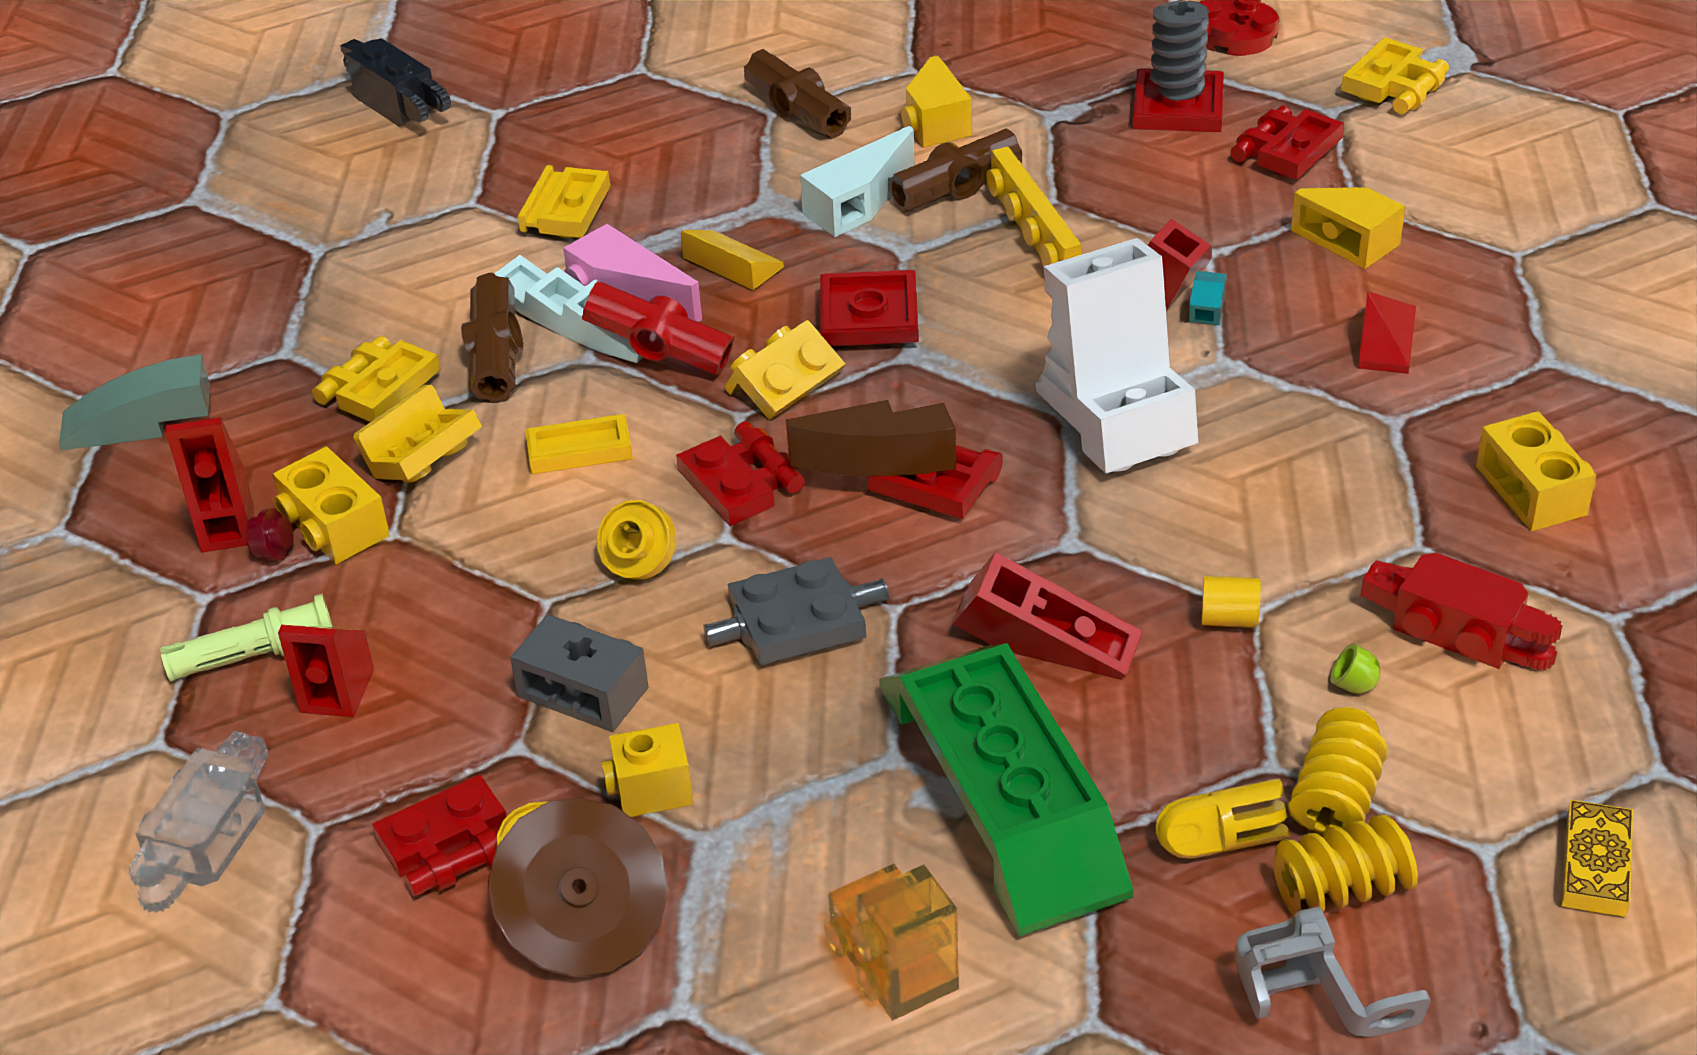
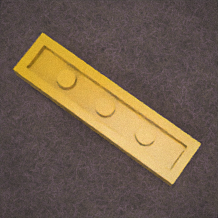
M1007 146L991 150V169L986 174L989 191L992 196H997L1000 199L1009 220L1015 221L1018 224L1027 245L1033 246L1040 255L1043 266L1082 255L1081 243L1011 149Z

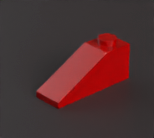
M221 417L166 425V436L201 553L249 546L246 529L249 519L254 517V504L243 464Z
M997 552L990 557L971 580L953 622V625L990 645L1007 643L1014 654L1120 680L1127 675L1143 632Z

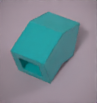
M1204 271L1196 272L1189 304V322L1220 325L1222 308L1225 301L1227 274Z

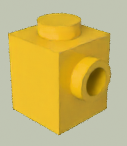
M679 723L609 736L613 760L601 762L607 796L619 795L621 808L629 817L694 805L689 765Z

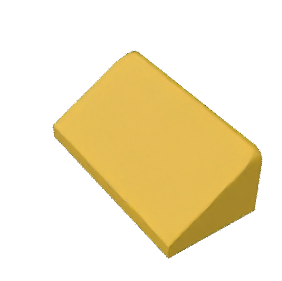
M683 230L681 232L683 258L751 290H755L784 268L782 261L714 230Z

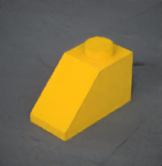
M938 55L930 57L906 87V106L902 107L901 110L904 127L911 126L913 128L914 136L923 148L972 136L971 97Z
M1368 187L1300 188L1294 192L1291 231L1366 269L1401 244L1405 205Z

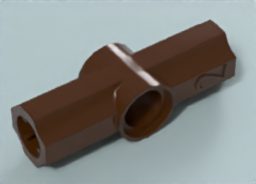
M765 49L751 54L748 64L744 66V79L769 96L772 108L779 117L786 120L797 116L830 139L843 134L845 127L851 121V107L825 90L821 77L814 69L808 67L797 71Z
M1007 128L961 147L952 142H945L935 147L927 161L893 174L892 177H889L888 191L894 200L895 206L902 213L949 194H953L959 199L969 198L981 188L984 180L987 179V171L991 169V150L1008 146L1020 163H1022V149L1017 142L1016 135Z
M491 272L478 276L475 286L470 289V321L462 324L461 334L466 352L470 358V388L476 398H483L496 403L509 399L511 389L516 386L515 353L523 350L524 342L520 325L515 316V289L508 277L496 276Z

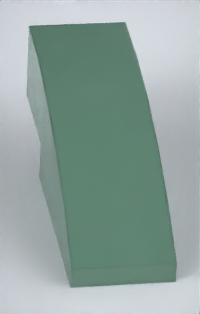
M202 354L170 359L139 368L115 378L84 395L63 411L59 438L61 450L162 438L164 421L208 416L210 382Z

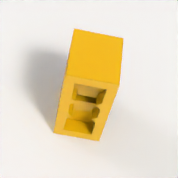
M1539 411L1482 427L1476 467L1531 532L1588 515L1592 493L1596 486V474L1590 464L1580 458L1565 441L1561 432L1554 429Z
M327 446L272 473L278 493L277 496L273 497L275 508L290 523H294L301 530L303 538L312 550L317 551L320 549L336 565L390 536L381 496Z

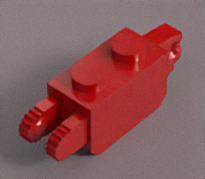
M1437 552L1421 555L1413 568L1375 560L1362 579L1360 596L1394 612L1393 629L1497 669L1501 668L1505 660L1524 667L1529 666L1531 669H1537L1538 671L1540 669L1546 671V668L1551 669V666L1555 664L1557 651L1555 650L1556 646H1552V643L1560 640L1563 627L1561 621H1558L1557 617H1553L1552 614L1547 615L1545 611L1528 606L1529 594L1520 582Z

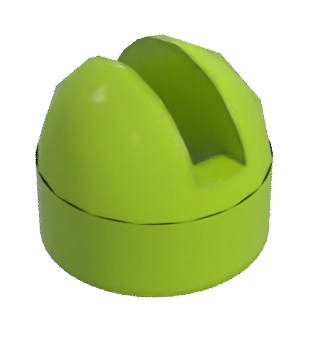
M1351 643L1344 648L1331 672L1332 684L1355 694L1369 692L1377 686L1380 679L1378 659L1370 651L1355 643Z

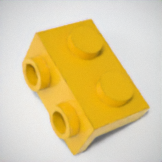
M806 320L793 330L788 326L779 329L766 341L765 345L767 347L756 353L753 349H749L740 355L730 366L733 374L724 386V389L729 395H732L742 388L770 421L839 374L845 366V362L809 320Z
M423 385L355 432L353 439L374 479L403 480L404 483H411L426 476L431 471L430 464L441 456H448L463 449L468 444L466 438L479 430L482 425L474 409H445L435 388L432 385Z

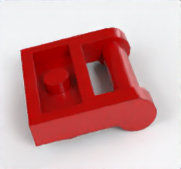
M956 445V469L915 475L868 476V490L963 519L987 484L997 480L1003 464V455L990 449L978 452Z

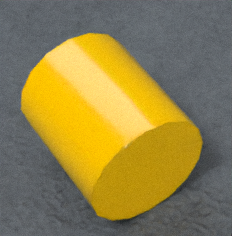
M1204 575L1201 625L1258 628L1261 579Z

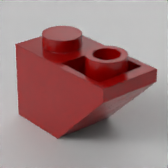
M1170 219L1148 244L1151 249L1162 256L1165 305L1167 308L1192 283L1196 272L1203 271L1212 259L1211 245L1173 219Z

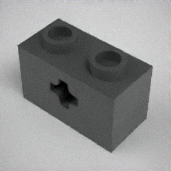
M549 614L542 619L510 657L517 697L610 732L616 730L649 688L642 647L636 646L627 640L616 639L588 629L579 623L569 622Z

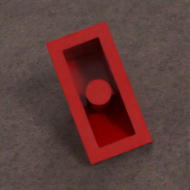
M281 624L278 635L300 713L354 718L374 671L365 630Z

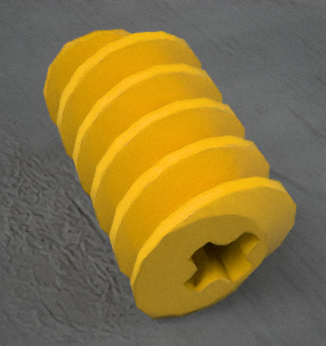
M1336 707L1324 712L1318 719L1316 732L1310 741V749L1306 752L1304 765L1299 771L1297 784L1292 790L1291 800L1288 803L1290 815L1296 822L1317 834L1322 835L1327 828L1341 827L1345 830V827L1353 821L1365 822V817L1369 813L1371 798L1375 795L1377 781L1381 777L1383 763L1387 759L1388 746L1384 738L1379 734L1380 729L1376 720L1365 710L1353 707Z
M1387 815L1373 816L1368 823L1364 821L1350 822L1345 827V830L1341 827L1327 828L1322 837L1317 833L1305 834L1299 840V843L1291 839L1282 840L1276 846L1274 853V874L1277 886L1286 907L1293 916L1301 910V900L1306 901L1309 909L1319 906L1322 912H1324V894L1327 893L1335 907L1345 908L1348 905L1349 887H1351L1359 901L1367 902L1372 897L1371 881H1374L1376 888L1382 895H1392L1395 891L1394 875L1397 876L1405 889H1414L1418 884V870L1410 841L1405 832Z

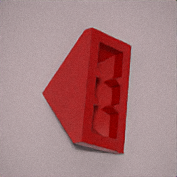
M1370 291L1367 292L1358 369L1409 374L1416 306Z

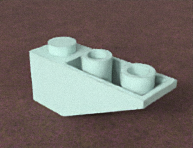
M907 126L801 174L803 214L834 237L871 221L891 196L888 191V178L899 171L915 165L913 128Z

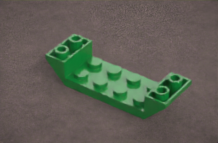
M1007 643L980 647L879 679L880 688L900 724L916 721L992 855L994 859V893L1018 936L1133 898L1132 883L1109 806Z

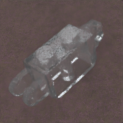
M233 731L215 751L197 747L184 767L177 770L173 775L170 786L152 811L144 815L135 833L140 849L134 856L135 860L131 861V866L128 867L131 881L135 886L139 885L140 887L137 893L143 910H148L149 913L152 911L155 913L158 911L164 912V909L170 908V905L174 904V899L179 898L188 883L204 886L218 881L266 811L256 781L269 755L264 738Z

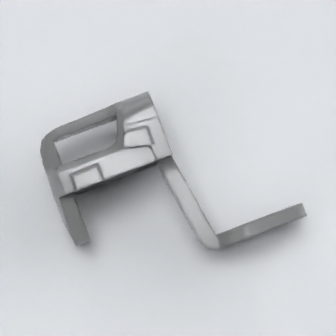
M1319 906L1298 911L1292 918L1282 923L1245 932L1237 939L1234 954L1235 962L1257 1019L1269 1016L1271 1008L1269 995L1321 983L1346 1029L1353 1035L1364 1037L1379 1036L1417 1026L1424 1021L1431 1002L1426 990L1384 998L1365 1008L1363 1007L1334 957L1335 939L1327 919L1324 917ZM1287 959L1284 967L1261 972V965ZM1407 1009L1397 1016L1381 1019L1392 1012Z

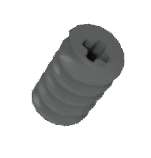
M1165 2L1153 9V19L1156 22L1152 25V34L1155 38L1152 40V50L1154 53L1151 56V65L1154 68L1150 71V80L1160 86L1159 91L1164 97L1171 100L1194 98L1205 89L1206 44L1208 43V32L1206 30L1209 27V10L1199 2Z

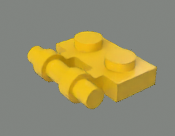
M1384 37L1342 76L1341 91L1356 95L1361 100L1381 103L1387 96L1394 97L1396 99L1392 103L1393 109L1399 114H1405L1409 110L1417 109L1426 100L1427 92L1435 91L1444 82L1445 75L1449 71V65L1443 59H1437L1433 63L1423 60V49Z
M380 335L370 343L362 342L352 350L351 358L342 366L335 365L326 371L321 377L322 382L312 389V395L322 405L327 404L336 397L339 409L371 422L419 389L441 370L438 355L403 340H399L391 346L389 340Z

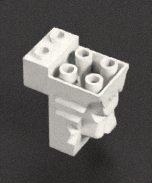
M1135 238L1043 266L1045 292L1053 299L1050 314L1052 325L1047 336V340L1053 345V348L1045 356L1044 371L1035 383L1036 392L1081 433L1082 452L1107 474L1125 471L1134 464L1158 456L1173 455L1179 449L1199 443L1195 389L1170 368L1162 256L1140 239Z

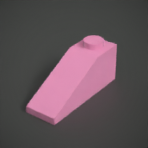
M605 224L563 247L566 265L564 272L585 287L596 279L599 282L608 284L646 301H650L655 296L670 297L685 308L688 318L697 322L702 321L699 282L612 226Z

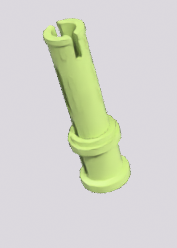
M323 594L315 595L311 603L280 611L277 607L270 608L268 612L263 613L264 618L252 621L251 623L196 637L185 642L160 647L163 665L169 681H175L176 679L190 676V674L204 670L207 671L274 651L275 655L281 654L283 657L284 653L278 635L281 624L333 627Z

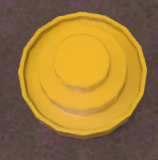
M626 500L612 507L602 519L597 532V550L602 563L612 573L631 580H645L661 573L670 563L676 548V530L671 517L661 507L642 500Z

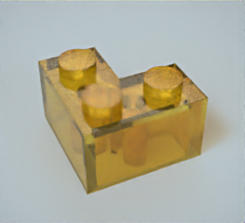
M893 863L828 893L830 921L824 924L827 939L838 957L841 958L847 955L854 965L858 984L865 997L870 1002L878 1000L892 1021L959 989L957 907L924 864L902 874Z

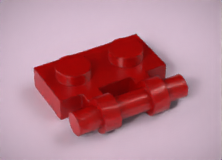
M1282 105L1276 110H1268L1258 119L1255 128H1248L1237 137L1236 145L1231 148V156L1235 161L1243 162L1248 157L1253 158L1258 155V166L1272 170L1280 176L1291 177L1297 180L1343 138L1344 122L1304 109L1295 117L1292 116V111L1289 107Z
M743 421L736 426L734 435L740 442L730 446L720 435L676 454L678 471L729 526L774 507V490L784 486L790 493H796L805 484V479L798 472V467L791 466L789 455L786 452H778L774 448L773 438L764 429L755 428L749 421ZM760 461L764 467L754 471L750 465Z
M481 774L376 821L372 823L380 847L399 877L404 876L411 894L415 897L434 887L439 892L457 883L456 877L483 864L487 868H491L497 847V833L507 815L501 803Z

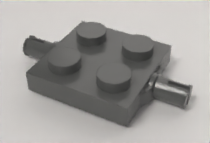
M831 557L818 561L811 560L798 566L767 574H756L744 580L728 583L729 600L734 609V617L710 624H703V629L709 647L741 639V641L753 649L759 664L764 665L866 638L865 619L859 607L888 601L889 592L883 578L852 586V584H849L842 578Z

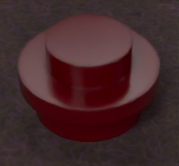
M275 508L264 509L260 511L258 516L252 517L248 521L246 529L247 541L254 556L266 558L272 562L283 560L287 556L294 540L290 521L283 517Z

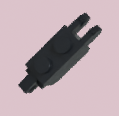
M379 38L363 43L352 39L340 45L341 52L344 54V66L351 76L353 91L359 101L398 127L410 120L421 123L429 119V112L434 109L443 112L451 108L450 106L452 105L448 92L439 83L432 80L431 69L386 40Z

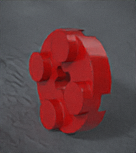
M1201 0L1199 2L1209 10V27L1206 30L1208 32V43L1206 44L1208 50L1215 51V45L1228 47L1227 55H1252L1267 50L1272 46V38L1275 37L1277 39L1279 16L1272 7L1262 3L1261 0Z

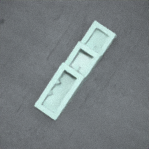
M521 255L495 273L496 276L509 278L515 289V310L565 338L598 352L635 363L643 358L632 349L627 338L582 320L583 308L592 287L597 282L596 279L585 287L560 268L556 267L547 274Z

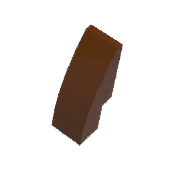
M884 400L786 419L788 455L790 464L793 467L853 476L915 475L956 469V428L944 403L893 412L889 401Z

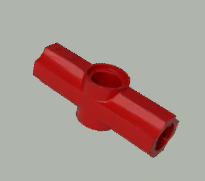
M597 281L592 287L583 308L582 320L627 338L632 349L638 355L648 360L661 361L668 355L720 376L733 348L734 336L688 318L685 308L670 297L655 296L650 301H646Z

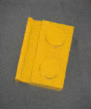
M546 165L518 215L520 231L527 232L529 227L539 228V233L558 235L563 238H582L610 188L609 171L566 167L563 172H556L552 165Z

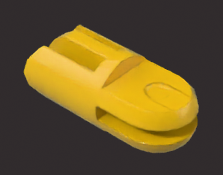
M1271 779L1179 798L1166 804L1156 820L1155 832L1160 844L1169 853L1178 858L1193 859L1289 839V829L1287 825L1281 823L1287 818L1285 804L1282 801L1274 800L1284 794L1281 779Z

